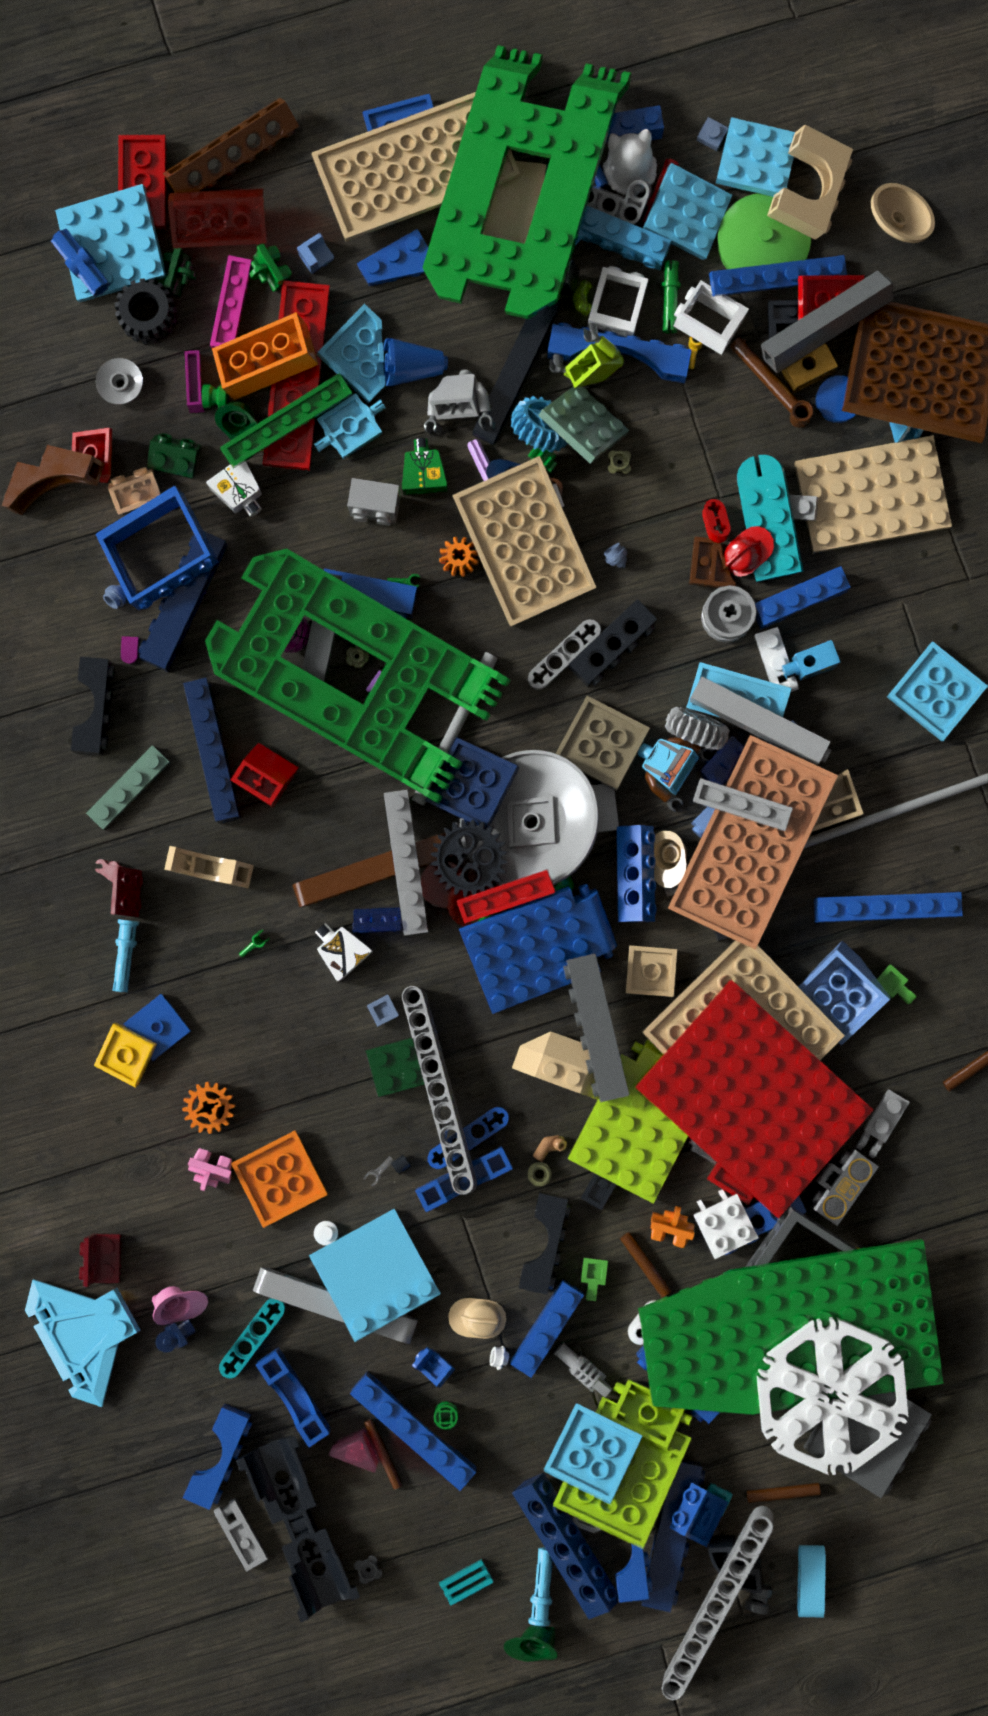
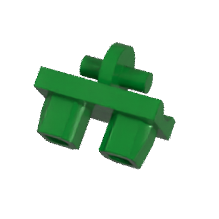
M264 244L258 245V251L253 255L254 261L251 262L254 269L250 272V277L253 280L260 279L262 284L268 282L273 292L279 291L283 281L289 280L292 272L286 264L277 268L275 262L280 260L281 255L276 246L266 248Z

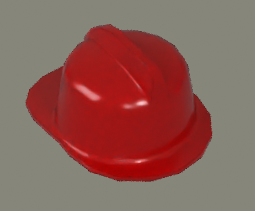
M755 526L744 530L733 539L724 552L725 565L729 567L728 570L736 576H747L762 565L772 555L774 549V539L771 533L765 528Z

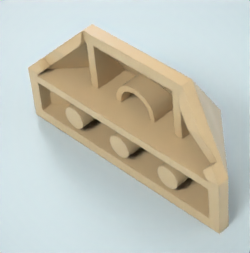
M548 1032L520 1045L512 1066L513 1069L594 1098L591 1084L595 1083L593 1074H588L585 1060H589L587 1050L583 1051L581 1042L554 1032Z

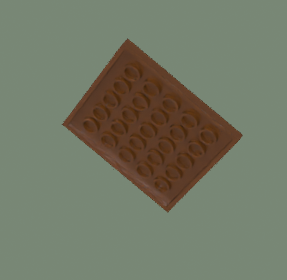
M889 302L858 322L842 411L982 443L985 438L988 418V324L896 302Z

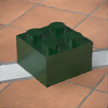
M413 1038L366 1050L378 1097L425 1084Z

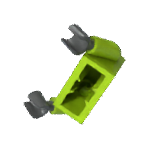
M589 323L590 331L583 328L585 341L595 343L589 345L567 366L563 365L564 358L559 354H555L553 359H550L551 372H563L564 376L571 379L575 388L606 380L618 368L622 367L624 363L619 349L604 336L598 335L595 323Z

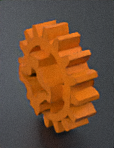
M208 1081L205 1082V1088L197 1084L196 1092L192 1089L188 1091L191 1098H184L183 1101L188 1103V1107L182 1108V1111L189 1113L184 1119H191L193 1121L190 1126L191 1128L198 1125L200 1133L207 1128L208 1134H212L214 1127L219 1132L222 1130L221 1124L226 1126L230 1124L227 1117H234L230 1109L236 1107V1105L229 1103L233 1095L226 1096L227 1087L220 1090L219 1083H215L211 1087ZM207 1091L218 1094L220 1098L215 1099L210 1097ZM198 1097L200 1102L198 1108L194 1110V1102ZM206 1101L208 1104H214L218 1102V1104L215 1105L214 1108H212V1114L209 1111H204L200 1113V1111L203 1110L204 1107H206ZM224 1105V1106H225L224 1114H223V1116H222L221 1119H220V1116H219L218 1113H219L220 1107ZM201 1116L208 1118L211 1124L203 1123L198 1118Z

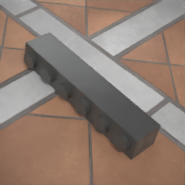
M596 954L566 960L567 965L563 966L566 980L571 979L573 989H569L571 1003L577 1004L578 1012L574 1013L577 1027L582 1026L584 1036L580 1037L583 1051L587 1050L589 1060L585 1061L588 1074H593L595 1083L591 1084L594 1098L599 1097V1101L604 1102L629 1096Z

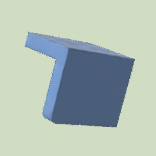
M318 233L297 247L300 258L311 274L334 260V256L324 243L321 233Z

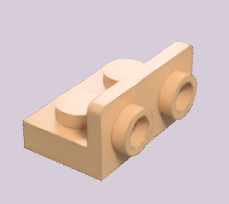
M144 467L135 470L132 476L125 478L124 475H120L111 479V483L108 484V490L118 515L139 508L161 494L153 469L147 470Z

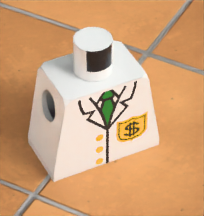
M246 461L234 469L229 465L206 482L210 490L234 513L244 508L248 515L253 517L262 510L255 500L262 493Z

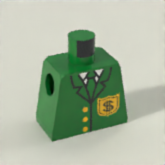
M427 438L414 439L415 451L405 453L402 481L403 495L447 492V482L439 451L429 450Z

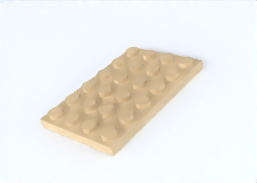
M934 436L803 459L794 463L800 495L817 496L819 498L816 521H806L812 554L952 527Z
M540 456L452 495L509 626H513L596 588Z

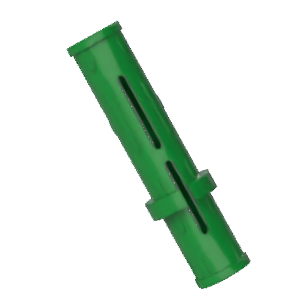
M670 260L664 262V282H662V289H664L662 332L670 334V331H672V334L677 333V328L674 327L677 317L674 316V313L677 310L678 289H680V282H678L679 262L672 260L671 270Z

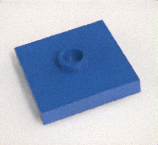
M160 994L124 1023L129 1030L157 1044L151 1057L152 1061L156 1060L191 1032L190 1028L163 994Z

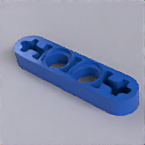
M494 1107L463 1128L469 1150L505 1127L509 1116L504 1108ZM495 1111L498 1114L503 1113L505 1115L502 1118L503 1123H493L491 1127L494 1130L489 1132L487 1124L482 1119L487 1117L489 1122L494 1118L493 1113ZM476 1124H480L485 1128V1134L481 1138H475L471 1133L472 1127ZM457 1133L447 1138V1140L451 1143L453 1139L457 1138ZM440 1143L428 1154V1163L435 1169L447 1166L444 1157L442 1164L432 1162L434 1152L437 1151L438 1154L443 1152ZM460 1153L455 1154L453 1161L462 1155Z

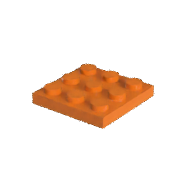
M296 1130L231 1163L263 1228L328 1195Z

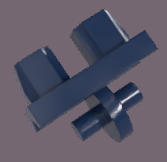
M184 1320L178 1325L171 1323L164 1327L165 1331L157 1336L156 1346L161 1352L173 1351L175 1347L177 1349L188 1344L186 1338L196 1331L189 1320Z

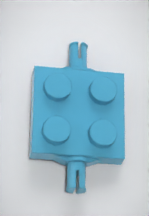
M355 393L317 418L318 423L324 430L325 437L314 443L315 447L320 452L331 444V446L337 449L343 459L347 458L382 434L381 429L375 422L374 415L385 409L384 404L379 400L371 407H368L362 403Z

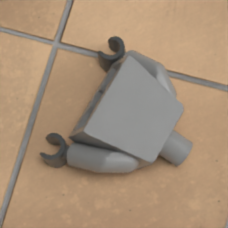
M461 370L459 375L446 376L442 379L439 386L429 394L427 416L430 417L424 423L426 432L431 435L433 428L434 433L437 435L441 433L442 427L436 422V419L479 416V413H482V416L479 418L478 423L484 431V425L488 421H490L491 428H495L496 424L489 415L491 408L488 392L481 382H477L474 374L468 370Z

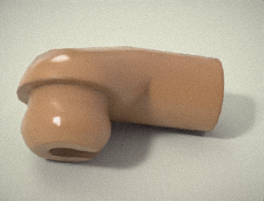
M559 1135L545 1137L537 1147L533 1157L543 1162L548 1152L565 1150L567 1142Z

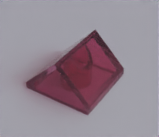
M365 1427L334 1441L329 1454L331 1457L374 1473L379 1461V1457Z

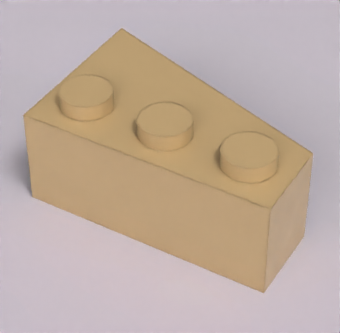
M848 769L838 775L811 832L863 815Z

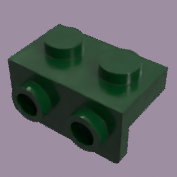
M166 433L155 435L150 441L147 468L193 478L197 455L201 450V445L196 444L191 439H174Z

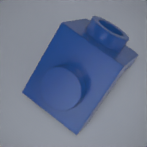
M429 1347L417 1354L412 1365L439 1388L455 1370L436 1350Z

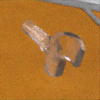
M389 1156L376 1170L368 1171L364 1180L372 1174L376 1177V1181L371 1186L376 1185L380 1180V1175L394 1160Z

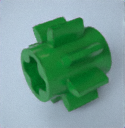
M533 448L528 457L534 459L540 456L546 472L551 473L557 465L553 461L557 455L548 450L542 452L539 448L535 450Z

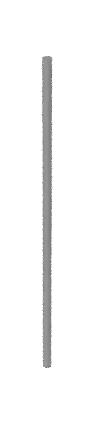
M988 773L810 836L804 848L987 784ZM679 884L672 888H664L666 896L674 895Z

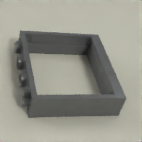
M790 1205L778 1218L777 1223L769 1231L746 1267L768 1264L796 1222L807 1227L842 1251L856 1250L857 1248Z

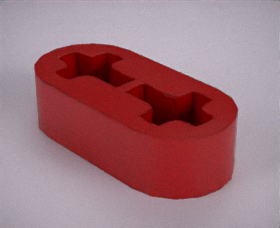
M710 499L703 508V520L709 539L716 543H722L729 536L731 530L724 504L720 500Z

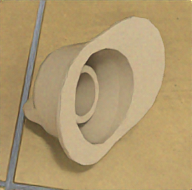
M661 831L655 835L654 856L656 864L654 867V880L665 888H672L681 882L686 871L687 849L676 833Z
M460 1299L453 1304L448 1315L451 1328L458 1335L465 1337L494 1338L502 1332L506 1324V1313L502 1306L495 1301L485 1299Z

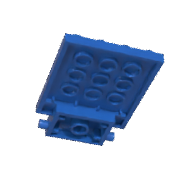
M583 884L579 886L581 894L573 897L571 889L567 886L553 894L526 902L459 929L492 1014L570 984L571 979L566 980L563 966L567 965L566 960L596 954V957L604 955L605 959L613 956L612 950L617 947V943L596 889L589 890L588 885Z

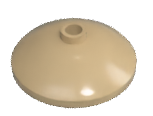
M888 183L880 186L873 194L871 209L874 218L888 235L907 243H919L931 235L935 227L933 212L925 199L916 191L901 184Z

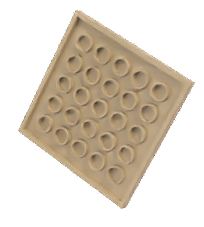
M734 941L642 1031L655 1047L664 1054L728 981L733 980L819 1060L845 1036L758 945L755 950L738 941Z

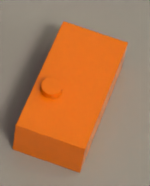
M297 312L212 348L222 389L233 400L318 365L308 326Z

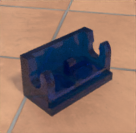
M732 736L724 744L723 748L700 770L699 774L707 781L723 785L730 778L744 746Z

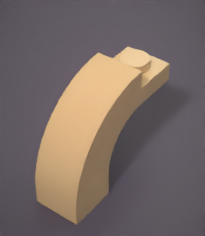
M170 846L165 870L209 881L249 888L254 865Z

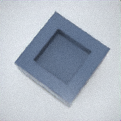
M708 117L696 141L717 151L728 132V127Z
M389 995L367 1005L377 1027L399 1016Z

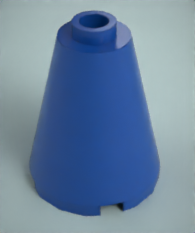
M393 338L385 339L383 351H388L383 363L386 386H395L443 374L444 370H447L448 358L444 356L443 351Z

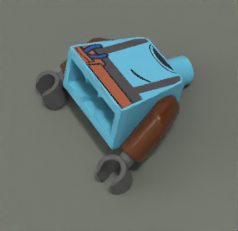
M678 737L668 738L667 740L659 739L654 747L645 743L640 747L638 756L645 759L642 766L646 771L645 779L651 791L663 802L667 801V806L671 811L677 812L672 808L674 800L683 805L682 800L672 797V794H677L698 759L703 763L710 761L704 758L703 752L706 751L709 754H713L711 748L702 749L699 745L684 741Z

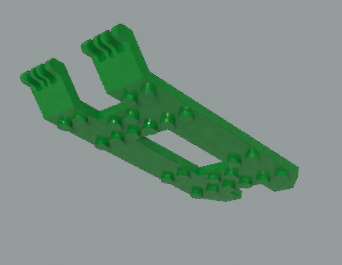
M498 45L495 55L483 67L422 269L439 299L462 304L468 282L510 291L505 313L530 319L537 315L538 311L556 304L559 300L616 106L629 88L632 73L622 72L621 81L615 83L616 69L611 68L605 80L607 67H600L598 77L591 78L595 67L593 64L586 63L583 73L572 85L566 109L563 111L523 102L528 83L540 71L543 54L535 53L532 57V63L528 65L526 64L528 60L527 51L522 50L518 60L519 49L513 48L510 58L504 60L507 49L505 46ZM508 149L550 158L525 244L483 235Z
M287 548L253 557L241 578L262 591L239 632L218 620L214 624L205 640L214 674L440 804L442 796L428 789L431 782L434 781L438 786L448 790L450 785L438 779L435 775L439 773L453 781L455 778L453 774L440 769L442 763L445 760L451 766L460 769L463 762L406 730V725L428 688L488 721L491 716L490 713L476 707L479 699L481 698L490 706L496 707L498 702L483 694L486 690L498 698L502 697V692L488 686L490 680L494 678L505 687L509 685L511 680ZM304 615L386 663L363 704L281 657Z

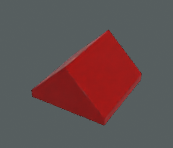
M104 428L72 433V451L92 455L105 463L99 482L108 483L111 476L112 429Z

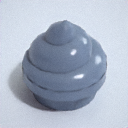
M616 543L604 552L605 561L611 566L625 568L627 550L624 546Z
M111 585L105 589L103 599L110 607L117 609L126 603L127 597L121 585Z

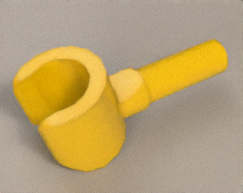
M691 336L688 343L691 349L688 368L694 369L697 352L701 349L703 343H694Z

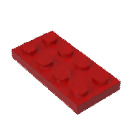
M118 135V191L143 184L146 187L155 229H166V178L163 174L166 172V136Z

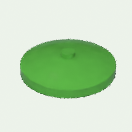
M756 193L738 200L727 210L719 226L717 248L726 269L806 260L810 250L811 237L768 217L773 197Z

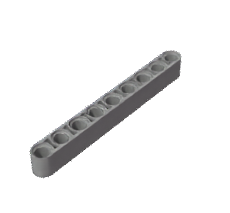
M409 986L402 993V1001L451 1184L456 1193L461 1195L470 1194L477 1187V1179L427 994L421 988ZM417 991L420 999L417 1003L412 1004L409 1000L410 994ZM424 1014L426 1022L423 1026L418 1027L415 1021L416 1017ZM426 1037H430L432 1040V1046L428 1050H424L422 1047V1040ZM432 1060H436L439 1066L435 1073H431L428 1070V1064ZM438 1083H442L445 1087V1092L440 1097L434 1092V1088ZM445 1106L451 1110V1116L447 1120H444L440 1115L441 1109ZM450 1130H454L457 1133V1140L454 1143H450L447 1140V1133ZM457 1153H460L464 1158V1162L460 1167L453 1163V1157ZM462 1177H467L470 1181V1187L466 1191L459 1186V1181Z
M759 1506L751 1513L664 1674L662 1693L666 1698L677 1700L685 1692L773 1529L774 1520L773 1513L768 1507ZM765 1519L768 1523L761 1525L756 1520ZM751 1539L754 1540L756 1544L749 1545L745 1541ZM741 1560L745 1562V1564L737 1565L736 1563H734V1561ZM729 1580L732 1581L734 1585L728 1586L725 1585L723 1582ZM720 1601L723 1605L716 1606L712 1602ZM708 1621L712 1625L705 1626L701 1622ZM696 1641L701 1645L694 1646L690 1642ZM680 1662H687L690 1665L683 1666ZM669 1682H676L679 1685L673 1686Z

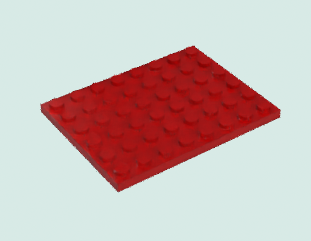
M733 980L728 981L635 1086L643 1096L776 1218H779L873 1111L866 1102Z

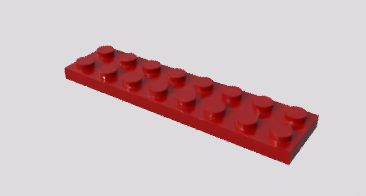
M283 281L279 319L297 312L304 320L309 329L318 365L271 385L268 417L320 384L322 359L317 356V353L324 346L330 293L329 285ZM316 418L266 448L263 454V466L310 471Z

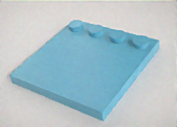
M395 1209L309 1255L354 1342L440 1295L437 1286Z

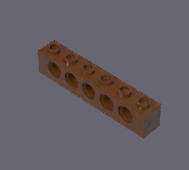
M278 98L163 174L177 198L182 202L185 200L191 201L198 196L197 192L203 188L209 189L218 182L217 179L223 175L229 176L237 170L236 167L243 162L247 164L256 158V154L260 151H267L276 145L275 142L283 137L285 139L295 133L294 129L299 127V124L286 101ZM275 121V129L272 132H268V123ZM255 133V143L248 145L247 139L249 135ZM236 146V155L228 157L229 148ZM212 159H217V167L209 170V162ZM192 172H198L197 180L189 182V175Z

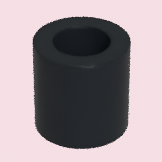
M401 1155L391 1163L399 1175L412 1167L404 1155Z

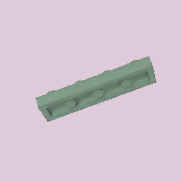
M152 745L86 814L105 830L170 762Z

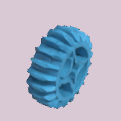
M534 396L531 399L525 397L523 401L516 405L512 413L511 427L514 429L513 433L519 435V440H524L526 445L533 446L534 450L539 448L542 452L548 450L552 453L554 450L560 451L561 448H565L568 443L538 416L542 409L552 403L551 400L546 401L543 397L539 399Z

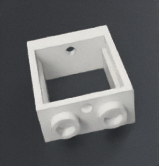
M614 266L603 267L587 327H589V323H595L600 331L615 332L619 336L626 338L627 336H633L648 279L644 278L640 273L632 272L628 274ZM606 279L640 288L631 322L597 313Z
M700 281L696 288L691 287L685 297L687 300L685 305L680 303L675 311L674 316L677 319L674 327L722 355L742 324L749 309L726 295L712 297L711 286ZM697 301L730 320L722 334L717 333L688 315Z

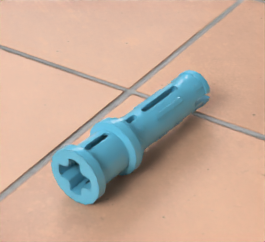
M118 919L120 924L119 936L115 941L116 946H118L112 991L128 992L133 948L137 945L135 934L139 921Z
M545 1547L538 1548L535 1593L530 1599L533 1604L532 1615L528 1623L536 1626L550 1625L548 1616L549 1605L552 1604L551 1596H549L552 1558Z

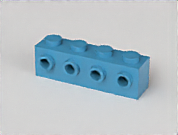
M586 206L580 226L585 236L581 240L597 244L605 250L619 253L627 259L643 263L646 267L661 270L670 249V239Z

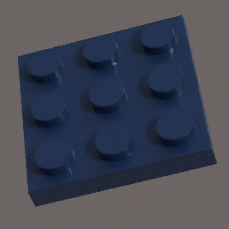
M456 737L448 754L463 762L460 769H456L450 763L444 761L441 769L453 774L455 778L451 781L438 773L437 778L450 786L448 790H445L434 782L430 791L440 794L442 800L438 804L426 797L425 801L469 823L472 819H475L477 826L481 822H485V829L487 830L491 826L520 767Z

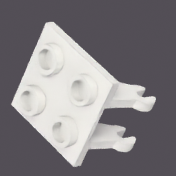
M723 1189L718 1191L722 1198L721 1202L706 1209L702 1200H699L697 1204L701 1211L694 1214L714 1259L758 1238L738 1195L735 1194L728 1198Z

